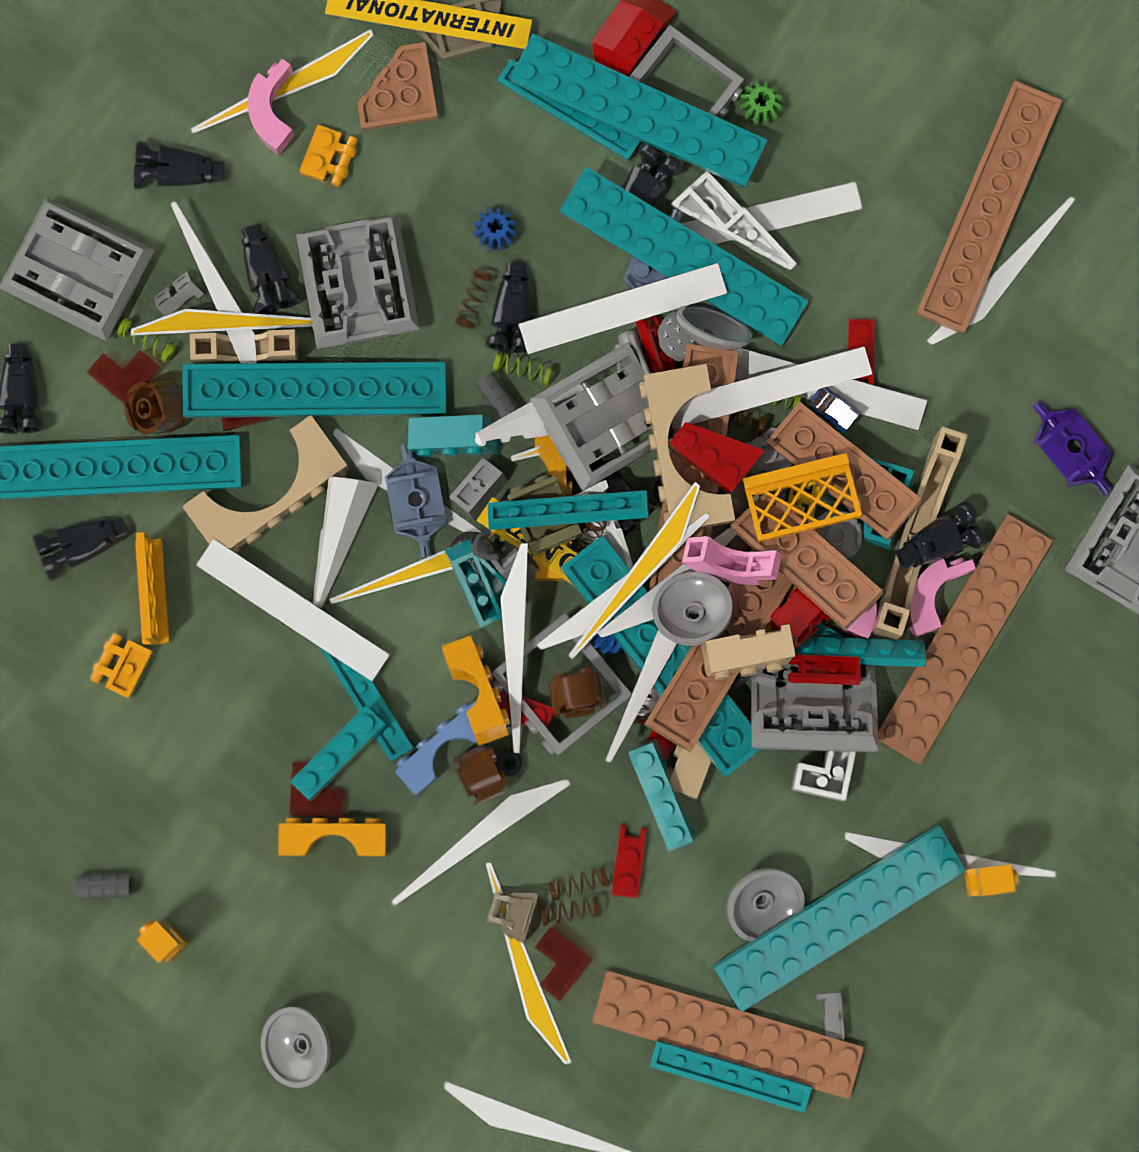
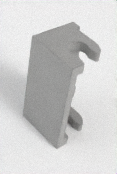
M482 458L449 498L458 508L463 509L470 518L475 520L491 498L495 497L507 483V479L500 470Z

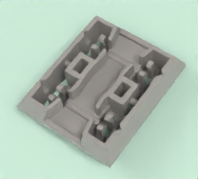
M46 197L1 281L0 289L98 338L108 341L155 250ZM55 216L65 222L70 221L72 225L93 235L89 237L53 220L52 217ZM56 224L64 227L62 233H60L61 229ZM98 237L122 250L127 249L129 253L135 255L134 258L98 242ZM114 253H117L122 256L119 262L117 261L118 257H116ZM31 272H34L39 275L36 281V276H34ZM22 276L48 289L54 296L59 298L58 301L55 302L46 298L38 292L18 283L19 279ZM89 300L97 303L94 309H92L93 304ZM66 301L74 306L78 304L101 315L102 318L100 322H97L63 306L64 302Z
M398 214L296 234L317 350L420 330ZM387 233L390 235L397 268L391 271L388 268L382 234ZM314 247H319L323 267L324 283L318 285L311 249ZM398 276L405 314L404 318L399 319L390 278ZM326 290L334 327V331L331 332L326 331L319 291Z
M629 343L622 345L530 398L544 423L546 431L582 491L651 451L649 437L628 451L623 446L651 428L649 426L651 424H646L644 409L648 408L646 398H641L639 383L643 382L645 373ZM620 362L623 367L622 369L589 386L586 379ZM581 383L584 391L557 407L554 406L551 400ZM672 424L669 428L668 440L673 436L674 429ZM618 448L621 455L591 471L589 467L591 463Z
M1128 465L1064 570L1139 615V501L1137 504L1132 503L1128 506L1133 497L1139 500V470ZM1132 484L1136 485L1137 487L1115 523L1111 522L1110 518L1122 502L1125 492L1129 490ZM1107 526L1110 530L1087 569L1084 568L1083 564L1090 554V549L1095 546L1098 538ZM1099 553L1105 556L1103 561L1098 559L1094 562Z
M788 663L783 666L781 671L768 673L767 669L757 670V674L751 675L752 748L878 752L875 665H860V685L790 683L788 681V674L798 673V665H790ZM778 675H783V678H785V679H776V678H778ZM776 684H785L784 687H777V686H775V685H776ZM851 686L850 689H843L842 687Z

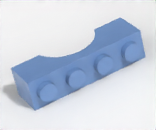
M475 701L471 705L468 702L464 703L456 711L458 716L451 722L448 719L436 728L438 734L431 740L428 737L423 739L416 746L418 751L410 757L407 754L396 764L398 769L394 772L415 796L422 793L437 779L434 772V760L437 752L444 744L456 739L469 740L477 744L466 713L476 703Z

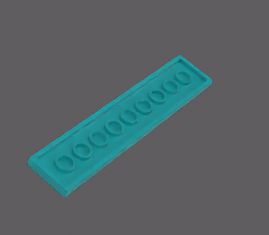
M533 33L510 78V81L516 85L743 188H746L767 143L765 138Z
M587 166L559 210L561 214L667 278L718 263L727 293L706 299L705 301L779 346L783 345L809 302Z
M445 362L183 364V417L446 415Z
M239 435L0 447V500L242 488L241 441Z
M603 535L560 568L588 604L630 572V569ZM641 586L611 617L605 626L648 593L645 588ZM654 619L612 634L639 670L642 671L658 632ZM676 644L653 685V688L660 696L664 693L689 652L690 646ZM726 693L697 741V744L724 778L761 750L752 748L751 723Z
M936 825L714 964L713 968L738 1009L744 1011L965 872V868L941 827Z

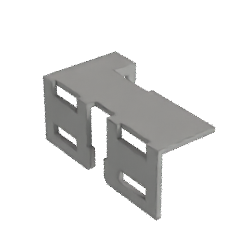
M186 271L172 283L177 294L171 297L170 288L166 287L153 299L156 307L167 316L181 307L193 295L199 299L204 293L191 281Z
M841 993L816 994L817 1003H824L826 1036L835 1039H845L843 1019L839 1020L838 1012L842 1013Z

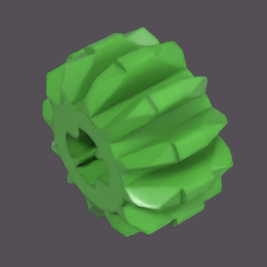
M758 81L754 82V88L746 86V94H741L740 100L743 102L740 105V111H747L744 118L748 120L753 116V124L755 125L758 124L759 119H762L764 125L768 124L769 118L776 120L778 117L777 112H781L783 108L780 104L783 96L775 95L778 87L775 86L769 89L768 81H765L763 87L760 86ZM758 99H762V103L766 101L764 107H761L760 103L757 105Z

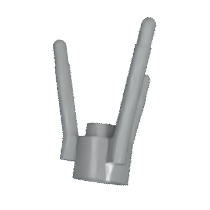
M631 330L621 333L617 337L619 344L615 345L614 348L617 349L629 343L635 356L637 355L645 375L652 374L650 362L637 332ZM617 362V371H619L623 367L620 362Z

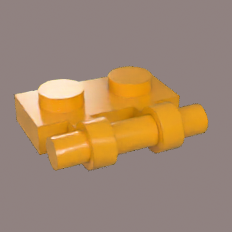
M317 124L299 173L323 183L327 174L334 175L331 184L340 187L343 179H346L349 173L347 168L350 160L356 155L358 139L349 136L347 143L341 144L342 133ZM336 152L342 154L338 166L332 165Z
M113 633L109 642L106 641L103 646L105 650L99 662H95L92 668L94 672L90 680L99 684L103 675L109 677L105 688L130 699L153 651L130 640L127 641L124 649L118 647L122 636ZM116 654L120 657L114 669L111 670L107 667L113 655Z

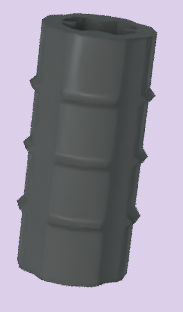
M494 372L487 374L475 384L499 420L520 408Z
M117 873L77 875L75 880L76 898H90L92 900V898L131 897L132 876L131 874Z

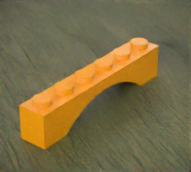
M549 435L535 437V447L540 446L537 449L540 454L538 456L544 462L551 477L557 476L558 484L564 497L572 496V481H567V471L571 470L566 466ZM572 541L567 542L564 545L568 548H572ZM535 560L540 569L535 573V581H566Z

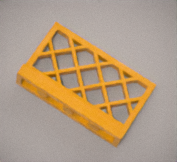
M847 453L743 478L758 543L862 518ZM846 474L848 483L843 491L830 485L834 476ZM816 481L823 486L817 498L804 491L808 483ZM791 488L798 492L791 504L778 498L782 489ZM827 488L840 495L833 507L820 501ZM848 489L850 490L851 496L846 494ZM764 494L770 497L771 501L766 509L762 510L754 505L753 496ZM801 495L813 501L807 514L794 507ZM845 498L853 503L855 512L843 514L836 510L841 500ZM775 501L788 508L781 520L768 513ZM817 504L830 511L824 520L818 521L810 516ZM791 510L804 517L799 526L791 527L784 522ZM756 511L762 514L759 520ZM765 517L778 523L773 532L762 535L760 525Z
M139 532L136 533L137 541H135L142 645L170 643L163 539H151L146 533Z

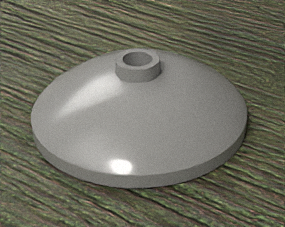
M687 305L681 306L676 314L680 327L700 346L717 350L741 348L750 343L752 333L749 328L739 320L721 311L704 306Z
M686 572L672 577L660 587L655 595L652 606L654 622L661 634L674 643L686 646L705 644L706 641L717 638L727 628L733 612L732 599L727 587L716 577L703 572ZM692 615L699 616L697 619L690 618Z
M764 868L754 871L741 879L732 890L727 903L728 921L741 938L751 942L804 909V893L798 881L784 870Z
M292 1006L278 1010L267 1020L261 1036V1052L267 1069L277 1081L288 1087L302 1088L314 1084L325 1073L330 1060V1041L324 1025L315 1014L305 1008Z

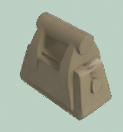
M495 892L486 922L502 926L500 927L501 931L511 939L514 938L520 943H525L539 897L536 893L514 892L510 896H505V894ZM505 902L508 903L504 919L498 917L502 904Z

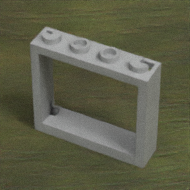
M669 25L629 77L643 83L673 43H675L730 84L709 111V114L724 119L729 111L727 106L732 100L736 102L744 91L742 88L744 79ZM660 150L662 153H664L666 156L679 163L681 166L685 162L684 160H681L673 155H670Z
M566 613L524 646L523 658L536 649L538 643L570 619ZM583 635L575 637L571 640L576 645ZM589 642L580 651L617 695L606 708L600 710L559 744L521 698V711L529 719L525 724L533 734L539 732L544 738L541 744L550 755L555 752L557 756H560L632 696ZM505 661L491 673L494 677L491 682L497 687L499 692L504 689L509 695L508 680L503 676L507 672Z

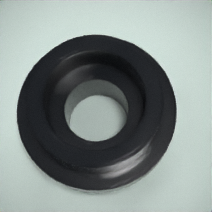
M512 750L503 751L497 757L496 768L499 772L503 771L507 777L515 776L522 768V759L518 753H514ZM506 759L514 761L512 768L508 769L504 766Z

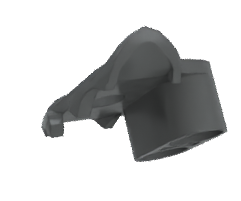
M487 529L475 538L472 545L473 555L481 559L490 560L507 580L519 548H515L508 555H505L502 550L504 544L502 541H499L500 536L495 533L492 534L491 541L487 540L486 538L491 534L489 529ZM528 553L526 580L540 570L535 560Z

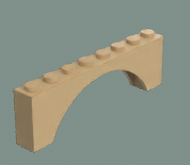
M942 426L934 436L915 493L922 498V501L907 518L897 550L903 548L904 542L909 541L916 533L936 520L948 485L960 460L967 434ZM895 554L876 612V619L871 634L887 640H897L902 636L910 613L911 601L921 565L916 568L911 566L904 570L900 566Z

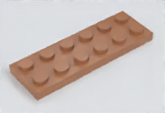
M801 402L794 407L766 441L771 448L794 466L847 453L862 513V518L860 519L887 541L922 501V498ZM846 474L834 476L830 485L843 491L848 483ZM814 481L817 485H819L821 488H823V486H822L821 484H819V483H817L816 481ZM828 488L826 489V492L836 500L839 498L840 495ZM848 489L846 494L851 496L850 490ZM843 498L840 503L851 512H855L853 503Z
M763 494L754 502V505L765 510L771 498ZM775 501L768 513L781 520L788 508ZM750 507L731 524V529L756 552L776 550L782 554L779 572L845 631L883 595L881 588L815 530L758 543ZM791 510L784 522L791 527L800 525L802 519ZM756 511L759 520L762 514ZM765 517L760 525L762 535L773 532L778 523Z

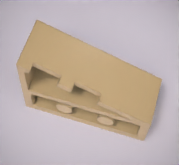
M790 625L781 626L782 629L780 631L765 633L763 629L756 631V634L734 635L706 641L701 646L707 678L715 677V680H724L731 678V674L741 673V676H751L757 674V670L767 669L768 673L783 670V666L795 657Z

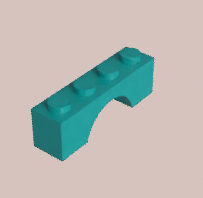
M365 705L290 782L309 801H313L331 783L338 772L387 725Z
M657 739L632 748L628 754L668 851L693 842L697 837L687 812L683 809L675 794L669 778L667 763Z

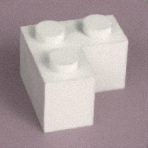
M826 751L823 768L802 763L796 764L791 790L841 802L846 801L856 752Z

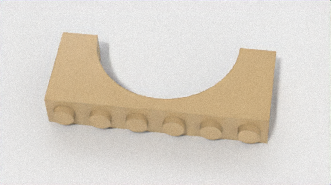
M706 364L646 374L643 376V382L639 383L641 398H646L648 408L644 409L646 424H651L653 433L648 435L651 450L656 449L657 460H653L656 476L661 477L662 486H658L660 502L665 501L667 512H663L664 524L692 487L679 475L671 461L668 451L669 428L673 418L685 404L699 396L710 393L711 386ZM699 490L687 527L705 513L710 517L699 528L733 523L735 516L731 494L718 495Z
M311 415L290 429L298 447L299 467L292 487L277 503L260 511L236 512L218 505L203 491L182 506L209 545L215 539L238 554L240 552L239 547L245 543L250 545L262 536L260 533L268 527L273 529L283 521L282 517L289 512L291 514L296 513L304 507L303 502L308 498L312 497L315 499L326 490L324 487L328 485L329 477L345 478L347 476L346 471L349 470L347 464Z

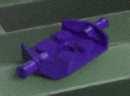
M1041 400L1034 404L1032 408L1039 414L1043 422L1033 443L1039 445L1069 483L1068 487L1092 483L1097 486L1103 496L1113 490L1103 478L1105 476L1103 473L1112 453L1076 409L1050 412ZM1069 440H1077L1080 443L1081 450L1079 453H1072L1068 450L1067 443Z

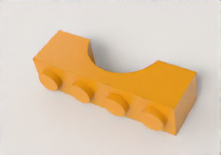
M470 635L441 646L452 679L468 681L479 690L476 703L466 712L478 746L507 736L506 725L510 724V720L506 710H500L498 706L501 698L497 687L491 688L489 683L493 678L488 665L483 666L480 659L484 658L480 644L474 645Z
M286 818L285 823H279V856H308L312 846L319 839L329 835H339L348 839L355 847L358 856H387V824H381V819L369 818L365 819V824H355V819L339 818V824L328 823V818H312V823H301L302 818Z
M1012 864L968 869L964 872L968 897L1016 892L1015 886L1019 885L1018 873L1016 869L1012 870Z

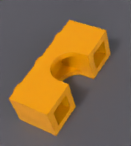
M168 920L148 921L138 931L141 935L136 939L158 963H163L164 961L171 962L189 944Z

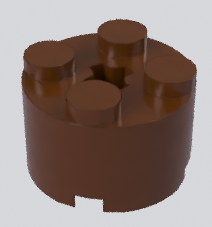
M169 381L139 382L129 389L127 395H130L128 403H125V416L131 428L140 431L141 434L170 433L176 430L182 421L186 420L183 417V396L177 383Z
M593 667L581 669L579 674L568 676V673L554 675L552 677L553 682L548 685L555 718L560 719V714H565L566 719L586 716L595 713L594 707L600 705L601 710L607 707L601 676L599 673H595Z
M483 745L453 758L454 764L459 762L460 768L456 772L468 797L474 795L476 801L472 802L475 807L505 793L504 787L509 785L503 771L498 772L494 764L497 758L491 747L485 748Z

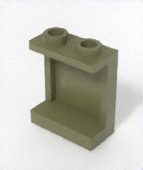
M547 474L535 479L536 484L528 487L523 484L511 489V494L507 496V501L564 496L558 484L557 476L550 477ZM578 523L519 528L526 544L528 543V549L532 557L581 537Z

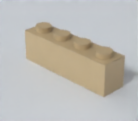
M697 743L690 753L677 745L673 757L677 758L674 768L668 767L671 784L676 793L696 800L711 760Z

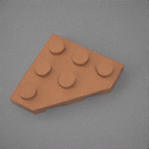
M425 42L400 46L389 64L383 68L374 80L373 85L365 96L363 95L357 103L362 131L438 119Z

